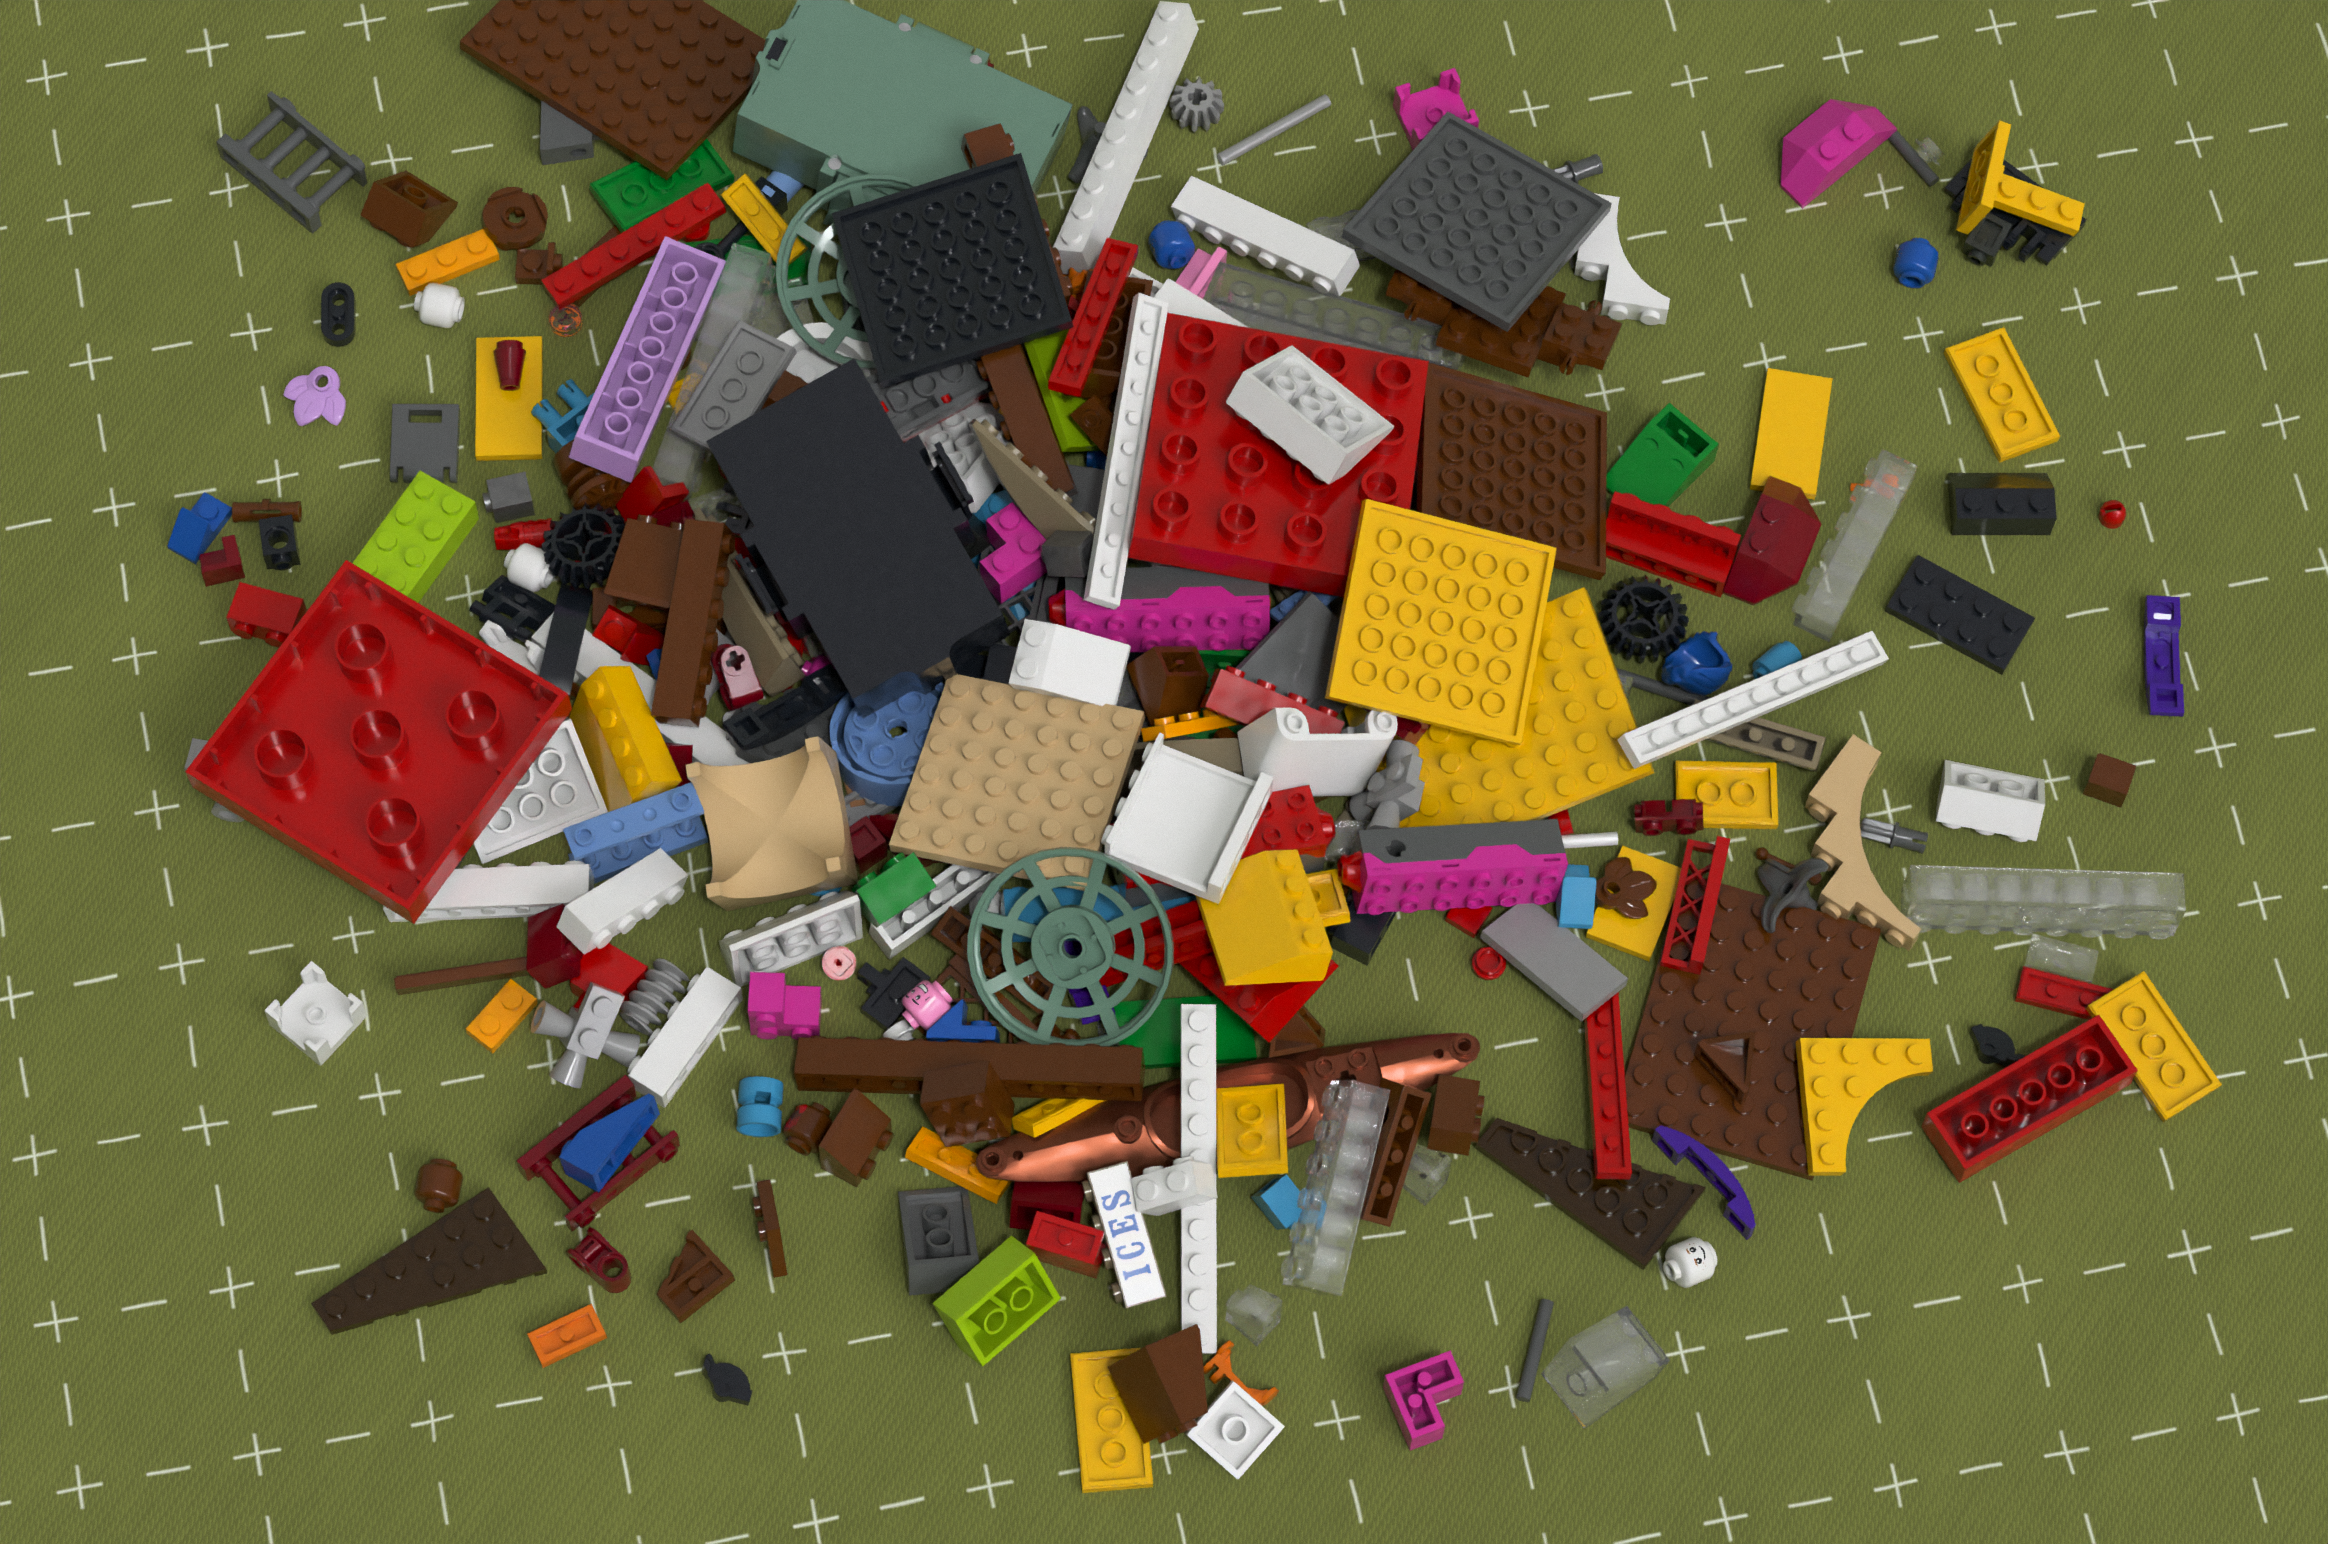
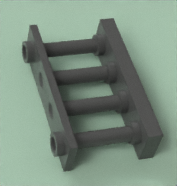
M271 91L267 94L271 113L241 140L236 139L234 141L225 133L216 141L219 154L225 162L313 234L322 226L319 207L350 178L364 187L367 184L364 170L366 167L359 157L354 154L348 155L296 112V108L286 97L279 98ZM281 120L294 130L266 158L257 160L250 154V149ZM304 139L317 149L287 179L285 177L280 179L273 173V168ZM325 160H331L340 168L310 198H303L297 193L296 187Z

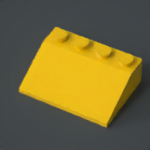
M600 666L581 684L569 718L572 720L606 808L610 812L674 789L682 779L659 728L651 716L650 708L631 666Z
M1297 849L1263 851L1241 859L1219 904L1195 895L1225 986L1324 980L1333 951Z

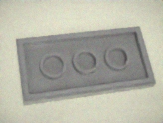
M739 320L671 428L672 433L712 453L706 441L761 411L769 394L796 355V349Z
M1534 903L1513 906L1482 930L1480 938L1581 1022L1627 984L1628 978L1569 929L1558 927L1557 920L1542 907Z

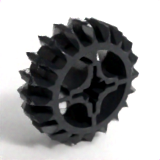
M585 502L581 510H577L572 506L570 514L566 515L560 512V521L550 520L551 530L544 531L545 542L542 543V551L546 552L544 554V561L546 564H549L550 573L555 578L558 577L563 585L570 582L572 587L577 589L584 583L585 588L590 590L592 583L595 582L603 587V580L609 577L626 524L624 519L620 515H616L611 507L604 510L603 506L598 503L591 509Z
M1646 575L1642 577L1641 582H1637L1632 576L1628 580V585L1619 581L1616 585V590L1610 588L1606 595L1607 599L1601 602L1600 609L1602 611L1598 615V621L1602 623L1600 625L1604 635H1607L1605 637L1607 645L1616 644L1614 647L1615 655L1625 651L1627 661L1631 660L1632 656L1635 655L1638 656L1640 664L1645 661V656H1649L1654 663L1658 660L1659 654L1667 658L1670 655L1671 649L1676 650L1680 646V640L1685 638L1687 632L1685 627L1688 626L1689 622L1688 616H1685L1687 612L1686 604H1679L1682 599L1681 594L1671 595L1673 589L1671 584L1664 588L1661 587L1660 578H1657L1654 584L1649 583ZM1625 605L1628 609L1627 615L1629 617L1626 618L1625 623L1620 625L1617 612ZM1666 614L1670 626L1664 633H1661L1658 622L1661 620V616Z

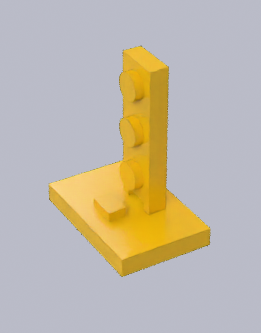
M1999 120L1974 148L1956 231L1968 235L1995 207L2075 236L2079 232L2085 203L2003 174L2005 167L2003 160L2011 124Z

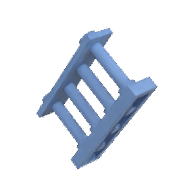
M690 782L563 828L572 852L568 854L569 861L575 860L589 864L594 875L595 884L614 877L660 848L666 854L672 856L708 843V836L700 819V815L704 814V810L693 784Z

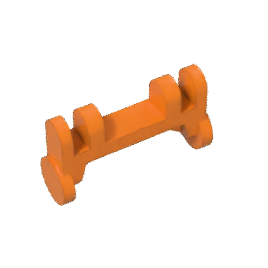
M1231 1340L1227 1341L1204 1366V1374H1207L1216 1366L1218 1370L1210 1377L1214 1384H1217L1222 1378L1226 1377L1230 1382L1233 1380L1260 1405L1268 1404L1278 1394L1279 1390L1276 1387L1270 1390L1246 1387L1232 1372L1230 1355L1234 1343Z

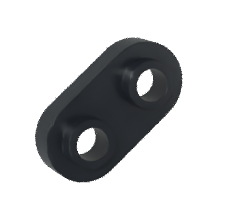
M341 282L328 285L321 295L322 334L328 344L336 347L349 344L354 339L356 332V300L354 292L349 285ZM338 300L345 301L340 306L334 305V303ZM338 329L344 330V333L340 335L334 334Z

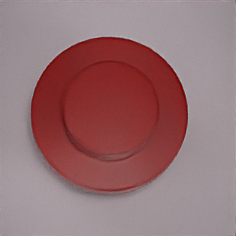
M1492 947L1479 949L1472 959L1474 973L1484 980L1499 978L1506 968V959Z

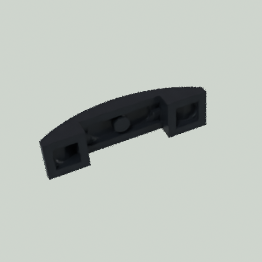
M561 583L539 676L567 692L570 698L585 627L592 604L593 590L582 587L575 589L572 585H563Z
M828 664L804 677L800 687L756 711L748 708L723 722L722 726L742 750L757 748L774 742L812 721L839 701L848 691L831 664Z

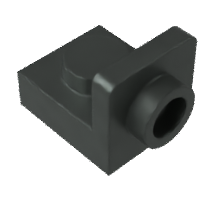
M1988 213L1970 232L1965 241L1963 253L1974 264L1980 266L1986 264L1992 267L1998 251L2011 230L2012 224Z

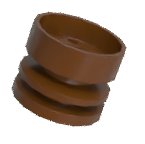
M574 439L564 445L555 454L553 463L563 485L567 486L566 493L571 500L572 506L577 510H581L586 502L591 509L598 503L603 506L604 510L610 507L612 510L618 509L616 504L623 497V493L631 483L569 458Z

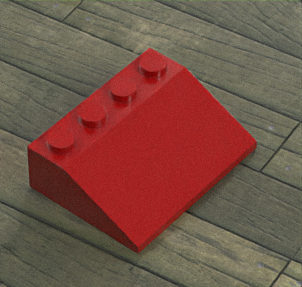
M1214 951L1179 963L1268 1043L1271 1042L1338 968V965L1331 959L1325 978L1322 981L1225 986Z

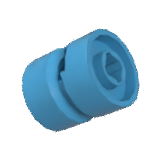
M755 1076L739 1081L738 1103L742 1105L737 1110L736 1129L739 1133L752 1137H771L781 1133L782 1111L778 1107L783 1104L784 1085L780 1080Z

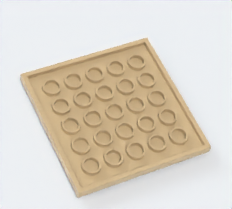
M958 674L947 679L889 843L890 851L903 852L906 855L914 852L917 857L999 874L1024 856L1044 849L1078 847L1101 852L1103 844H1101L1102 836L1108 824L1110 825L1145 720L1144 711L1110 704L1103 706L1088 704L1061 697L1018 690L1009 684ZM1062 856L1045 859L1036 863L1047 880L1066 875L1088 878L1093 859ZM1024 869L1013 875L1014 877L1030 880ZM1073 882L1079 885L1087 886V883ZM1063 886L1082 891L1085 890V887L1081 886Z

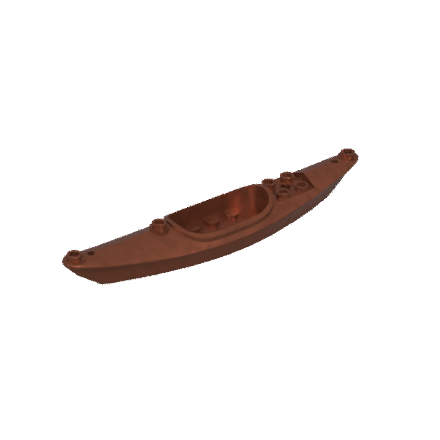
M1446 1033L1332 1046L1272 1058L1265 1057L1216 1068V1088L1284 1084L1287 1150L1369 1117L1382 1077L1425 1090L1438 1083L1439 1074L1451 1076L1473 1062L1480 1052V1043L1476 1037L1469 1033ZM1180 1078L1143 1088L1142 1101L1107 1100L1098 1103L1035 1138L1022 1132L1012 1135L981 1150L976 1158V1167L980 1174L995 1180L1087 1181L1085 1175L1087 1172L1128 1161L1132 1178L1143 1175V1170L1149 1167L1163 1166L1166 1168L1173 1166V1161L1180 1158L1181 1153ZM1341 1084H1347V1085L1351 1086V1089H1349V1090H1344L1343 1085H1342V1086H1340V1085H1341ZM1216 1140V1170H1218V1169H1217V1140Z

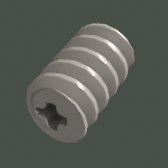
M658 958L653 962L654 969L646 971V980H640L637 983L638 991H631L629 994L630 1001H625L621 1005L622 1012H620V1016L632 1028L647 1036H651L653 1033L648 1026L649 1023L657 1026L662 1024L656 1014L659 1012L668 1015L669 1009L666 1007L665 1002L674 1004L678 1001L673 992L685 994L686 989L681 984V981H689L688 976L665 959Z

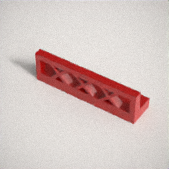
M1717 836L1715 845L1688 839L1660 966L1698 975L1701 974L1730 838ZM1692 850L1712 854L1711 863L1698 871L1691 861ZM1689 868L1693 874L1687 877ZM1708 873L1707 881L1703 878V875ZM1697 879L1704 889V895L1691 901L1684 891V887ZM1681 900H1683L1686 905L1680 908ZM1699 904H1701L1700 913L1695 907ZM1690 910L1698 921L1697 926L1684 932L1677 922V918ZM1676 930L1679 936L1673 939L1674 932ZM1695 934L1694 941L1692 943L1689 937ZM1683 941L1691 952L1689 962L1670 958L1671 947Z

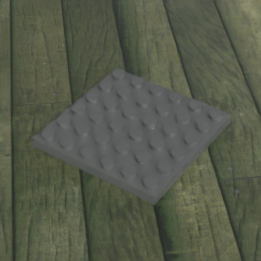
M1447 112L1345 226L1342 238L1508 332L1607 216L1612 203L1454 114Z

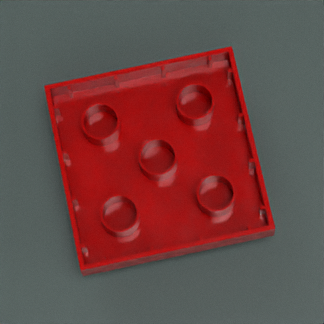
M345 560L185 773L192 787L415 924L569 715L572 706L567 692L348 560Z

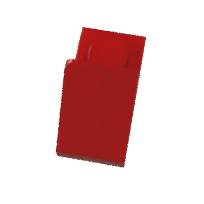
M610 604L592 631L593 637L619 650L622 661L650 666L646 656L654 649H661L665 637L664 634Z

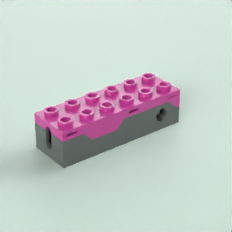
M1176 566L1126 568L1120 606L1115 610L1083 600L1087 575L1085 577H1065V589L1049 597L1050 623L1128 644L1131 646L1130 652H1146L1154 646H1196L1198 650L1215 651L1253 650L1269 634L1270 630L1269 583Z
M1558 819L1358 830L1351 855H1342L1338 859L1337 872L1339 881L1343 885L1349 886L1352 890L1356 913L1379 915L1384 912L1402 911L1404 913H1412L1417 910L1432 909L1445 911L1450 908L1465 907L1470 909L1499 905L1512 907L1517 904L1528 903L1545 905L1556 901L1568 861Z

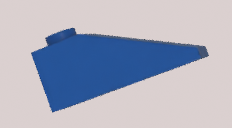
M648 1093L580 1130L573 1140H569L563 1146L559 1156L565 1174L599 1193L660 1115L655 1097Z

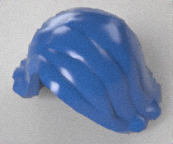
M1697 632L1695 636L1689 637L1686 642L1680 643L1676 650L1671 651L1662 667V681L1668 685H1678L1688 693L1701 696L1711 694L1724 685L1732 671V663L1726 651L1717 641V632Z

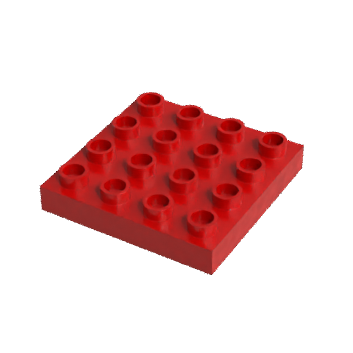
M1167 313L1127 558L1344 597L1362 501L1369 499L1410 510L1429 361ZM1291 345L1394 425L1393 430L1347 474L1331 484L1317 479L1310 469L1300 461L1292 459L1285 449L1275 441L1263 436L1260 429L1248 420L1239 417L1235 410L1226 403L1243 371Z

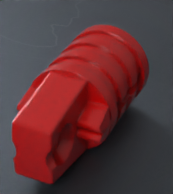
M552 518L528 520L525 522L518 521L507 526L494 528L496 550H516L524 543L542 549V543L545 542L544 531L551 530L550 520L552 521Z

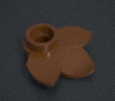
M1619 857L1610 861L1605 866L1603 877L1596 882L1595 902L1604 909L1616 908L1626 918L1641 919L1648 916V909L1643 900L1653 894L1657 887V882L1648 873L1633 871L1629 858Z

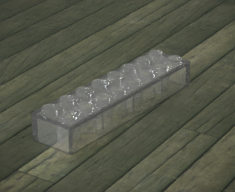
M1219 262L1203 298L1206 302L1253 329L1429 361V363L1461 371L1465 360L1464 355L1436 346L1437 337L1442 328L1441 325L1421 318L1411 321L1412 316L1407 320L1403 313L1347 297H1339L1329 292L1324 294L1315 288Z
M1910 865L1901 888V913L1921 928L1920 933L1928 932L1931 929H1945L1946 932L1953 934L1962 933L1965 930H1979L1980 933L1987 935L1996 934L1999 931H2013L2014 934L2022 936L2030 935L2033 932H2047L2048 935L2056 937L2064 936L2068 933H2081L2084 937L2115 934L2118 938L2149 935L2152 939H2166L2174 936L2186 912L2184 873Z

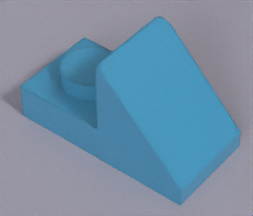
M1568 864L1555 901L1558 927L1592 929L1596 878L1589 876L1588 865Z

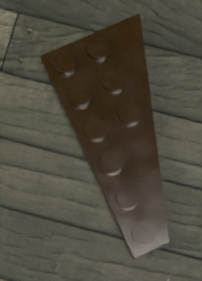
M1499 1118L1495 1119L1478 1143H1476L1475 1147L1643 1270L1706 1189V1187L1701 1185H1690L1675 1180L1676 1177L1664 1173L1660 1175L1642 1169L1640 1165L1631 1163L1632 1175L1630 1180L1595 1179L1592 1149L1588 1151L1571 1145V1142L1562 1139L1555 1140L1537 1134L1535 1130Z
M488 1187L311 1304L331 1335L372 1324L378 1319L396 1315V1317L409 1313L410 1310L423 1306H435L480 1293L486 1288L500 1284L505 1286L517 1282L516 1280L532 1275L536 1277L547 1274V1269Z

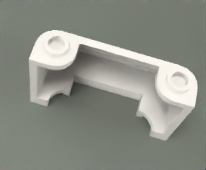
M1274 708L1237 732L1244 777L1256 782L1261 772L1274 777L1272 792L1310 785L1313 796L1357 795L1368 787L1369 780L1375 774L1397 732V717L1371 710L1367 713L1365 722L1357 727L1343 729L1341 731L1342 734H1310L1307 719L1301 711L1295 708Z

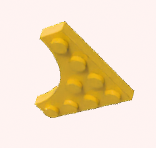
M1799 1038L1796 1041L1808 1175L1841 1176L1846 1172L1848 1138L1860 1110L1884 1086L1905 1078L1927 1076L1933 1072L1930 1039Z

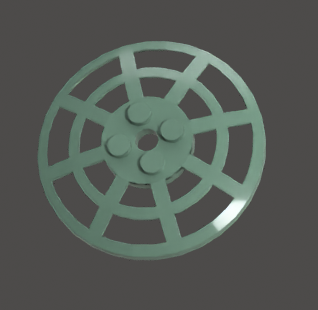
M891 174L852 176L835 182L816 193L800 208L790 221L777 255L776 282L778 296L784 313L794 330L807 345L822 356L843 365L853 359L835 352L844 338L847 336L862 342H868L866 332L852 328L861 314L842 247L832 241L834 236L838 234L835 223H832L823 234L805 223L825 203L849 191L853 206L866 202L863 188L892 187L906 190L921 184ZM799 235L815 246L808 265V285L789 288V258L793 244ZM825 252L839 261L837 279L819 283V265ZM841 292L846 301L851 305L840 321L829 311L822 296ZM812 298L821 317L834 328L824 344L816 340L803 326L795 312L792 301ZM855 359L860 369L876 370L874 361Z
M1058 847L1044 849L1024 856L1008 866L990 883L980 897L971 918L968 932L967 957L972 980L985 1006L1003 1027L1020 1039L1039 1045L1063 1043L1073 1046L1097 1044L1108 1047L1117 1044L1137 1031L1151 1017L1161 1003L1170 983L1174 965V941L1171 924L1164 906L1152 887L1136 871L1122 861L1102 852L1078 847ZM1062 856L1093 859L1088 878L1066 875L1047 880L1036 862ZM1109 865L1118 869L1133 880L1145 893L1150 904L1133 910L1130 904L1117 891L1102 883L1106 866ZM1024 869L1034 886L1028 889L1016 901L1008 916L987 911L992 899L1001 886L1014 874ZM1073 882L1087 883V886L1079 885ZM1081 886L1085 887L1080 905L1061 906L1053 888ZM1098 893L1112 900L1124 915L1106 922L1100 914L1093 910ZM1040 895L1049 913L1038 925L1019 920L1018 918L1026 905ZM1158 916L1164 939L1162 973L1143 965L1145 941L1140 923ZM982 925L1003 930L1001 952L1006 971L990 980H987L984 973L980 954ZM1130 927L1135 944L1134 960L1115 953L1114 934ZM1013 933L1032 938V958L1017 966L1012 949ZM1069 938L1077 939L1082 945L1081 954L1076 956L1068 954L1064 948L1065 940ZM1111 966L1128 973L1129 975L1123 985L1112 996L1107 998L1099 979L1107 972L1109 967ZM1039 971L1044 978L1054 984L1049 1000L1034 992L1023 978ZM1138 978L1157 986L1144 1009L1130 1022L1119 1027L1112 1008L1118 1005L1130 993ZM1013 984L1016 990L1028 1002L1044 1011L1038 1030L1036 1031L1012 1016L999 1002L994 993ZM1087 987L1094 1002L1093 1005L1083 1007L1062 1005L1067 989H1080ZM1099 1014L1107 1033L1099 1037L1080 1040L1061 1039L1051 1036L1057 1016L1079 1019Z

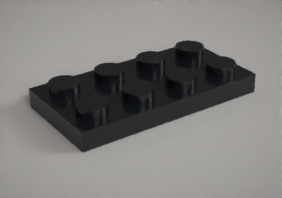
M1917 555L1885 609V612L2001 675H2003L2035 620V617L1920 555Z

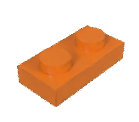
M592 1304L527 1333L542 1368L607 1338Z

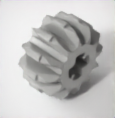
M1200 76L1196 83H1192L1186 78L1183 86L1176 85L1174 95L1170 98L1169 106L1172 109L1171 116L1173 120H1179L1181 129L1190 125L1193 133L1197 131L1199 126L1208 131L1210 123L1218 124L1220 114L1224 111L1221 89H1214L1212 80L1203 84Z

